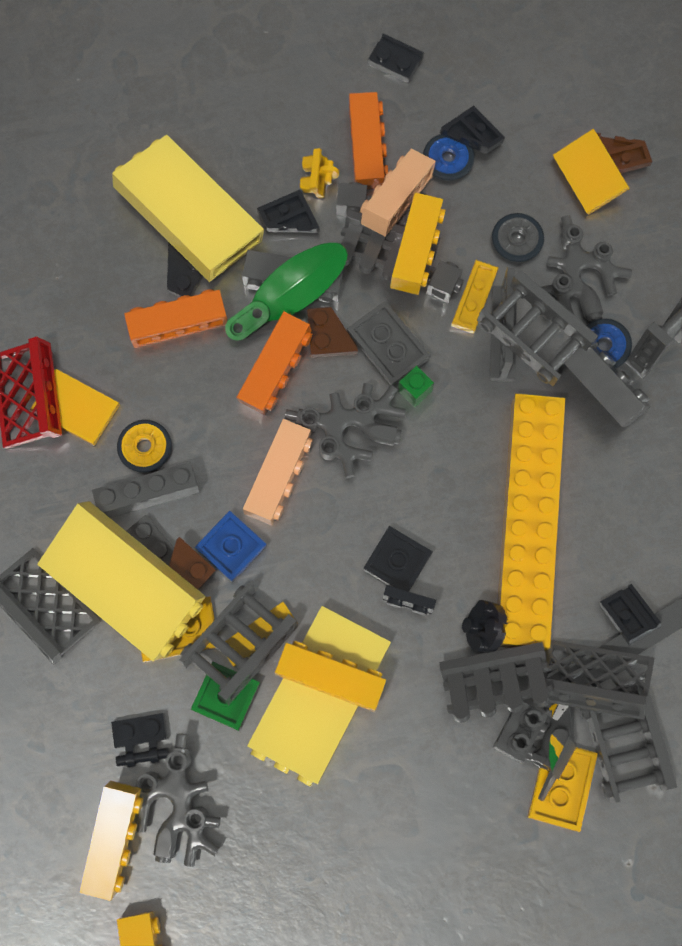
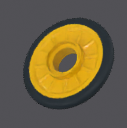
M138 420L129 424L123 429L117 441V453L120 460L126 467L136 472H151L158 469L167 461L171 452L169 433L161 424L152 420ZM142 440L151 442V447L146 452H141L137 449L138 443Z

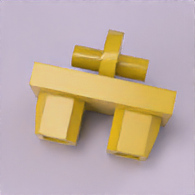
M320 148L313 149V155L303 157V170L311 172V176L300 178V188L304 193H314L317 198H325L326 185H331L332 179L338 178L340 171L333 166L334 162L332 160H328L327 157L321 154L322 150Z

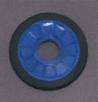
M441 134L430 139L423 151V155L436 161L433 176L441 180L451 181L462 178L471 170L474 163L473 148ZM446 152H451L454 154L455 159L445 161L442 155Z
M605 318L592 321L586 325L598 335L597 342L601 339L611 341V349L603 352H607L615 360L616 364L613 365L615 368L620 367L627 361L632 350V339L628 330L621 323Z

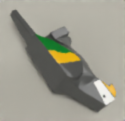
M555 703L550 706L548 710L552 713V723L543 736L541 748L535 751L531 757V761L535 765L549 771L538 797L542 802L556 779L559 780L577 747L574 736L573 710L570 706Z

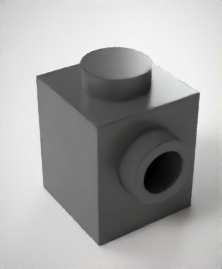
M351 182L349 184L338 183L336 215L346 216L348 210L360 213L364 201L371 199V195L367 194V185H362L358 182Z
M440 260L437 268L432 267L429 272L428 281L430 282L427 294L449 304L453 293H459L464 281L460 279L462 270L452 262L445 263Z

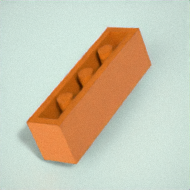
M377 92L349 94V113L355 182L367 185V190L375 189L377 185L384 183L388 173V165H383V158H387L386 143H381V137H385L384 122H380L379 116L383 115V103L378 101Z
M220 289L205 290L195 296L184 295L175 301H160L151 307H136L131 309L130 312L124 313L130 340L134 348L226 326L227 323Z
M283 311L236 397L240 403L263 415H266L268 410H273L278 400L276 395L279 389L283 390L289 381V376L287 375L291 367L295 368L301 358L299 353L302 347H307L312 339L313 334L311 333L310 324Z

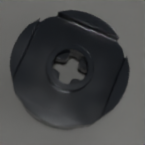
M479 600L472 608L469 616L463 620L462 630L466 633L467 642L473 651L480 653L494 652L502 645L506 633L502 632L503 624H507L505 610L500 604L486 600Z

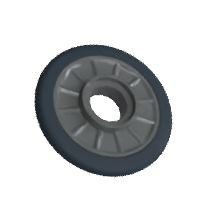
M512 213L502 217L495 224L492 231V242L495 250L503 258L513 262H525L534 258L541 251L544 244V233L541 225L531 216L522 213ZM519 232L524 236L525 240L517 243L512 239L511 235Z

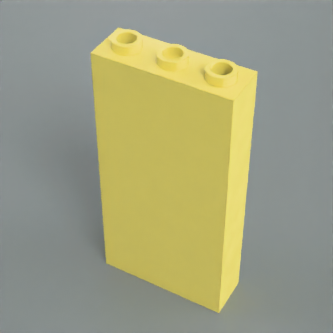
M167 134L161 139L154 140L150 147L143 152L136 153L129 162L118 166L112 173L113 187L209 282L246 255L247 250H252L263 240L264 229Z
M90 501L77 503L37 564L152 661L161 657L166 658L175 647L173 642L177 637H182L189 627L187 622L191 617L194 618L203 608L201 603L206 597Z
M321 606L302 642L308 646L307 650L316 654L318 650L333 655L332 660L342 663L343 659L358 664L357 669L367 672L368 668L377 671L391 644L385 638ZM283 678L247 747L252 749L250 754L262 761L268 757L275 761L273 767L286 774L289 770H292L299 774L297 780L310 787L313 782L318 785L358 706Z

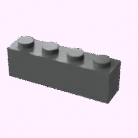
M247 250L242 274L244 286L251 290H258L271 273L292 257ZM343 270L331 286L318 297L320 301H338Z
M191 462L93 489L92 493L96 507L109 518L194 495L200 493L194 469Z

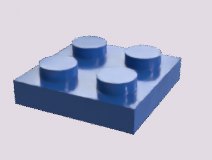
M229 511L195 546V549L233 583L267 547V544Z

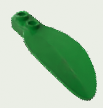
M323 243L302 251L279 266L261 284L252 302L227 321L225 331L228 337L236 341L243 340L264 323L279 320L283 311L292 315L315 301L342 272L348 256L346 248L340 243ZM254 309H260L262 316L256 318L253 315ZM236 323L242 325L243 329L241 332L234 330Z

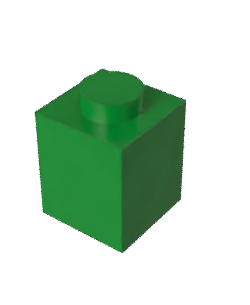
M416 366L399 381L398 392L415 408L432 392L434 382Z

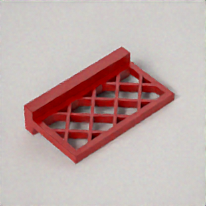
M37 336L28 339L29 343L0 352V428L2 445L6 449L45 437L56 438L62 436L51 343ZM30 350V359L25 365L20 359L26 351ZM9 357L12 361L7 370L4 371L2 370L1 360ZM17 364H19L24 369L16 380L11 374ZM30 372L33 375V382L28 388L23 385V382ZM8 379H10L15 384L9 394H6L4 386ZM21 387L27 392L19 403L14 397ZM34 396L36 405L30 411L26 408V405L30 398ZM12 402L18 407L10 418L7 415V409ZM25 411L29 414V417L25 424L21 426L17 423V420L21 413ZM36 419L39 423L40 432L32 434L28 430ZM15 425L20 429V432L15 439L10 440V432Z

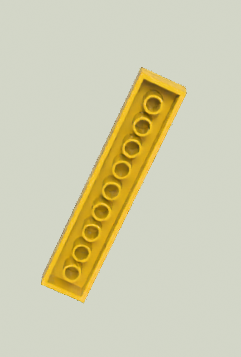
M515 393L511 402L497 604H500L505 610L507 624H503L502 632L506 633L500 647L514 648L543 642L544 651L546 652L550 649L565 398Z

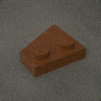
M597 133L621 174L651 166L653 161L645 141L637 139L628 140L620 136H615L613 139L602 137L601 133Z
M332 307L307 309L308 324H310L311 333L313 334L310 341L311 358L358 354L357 346Z
M178 537L169 567L196 589H199L215 572V569L183 539Z

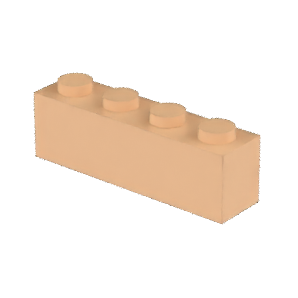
M412 148L405 156L402 155L397 162L396 168L387 173L384 183L377 185L371 199L364 201L360 209V213H362L361 224L386 237L412 204L415 192L420 193L432 178L436 161Z
M285 419L282 420L243 507L245 515L271 526L274 520L280 519L284 510V506H281L284 497L289 498L294 487L291 481L295 474L299 475L304 464V461H301L304 452L309 453L314 439L311 438L310 429Z

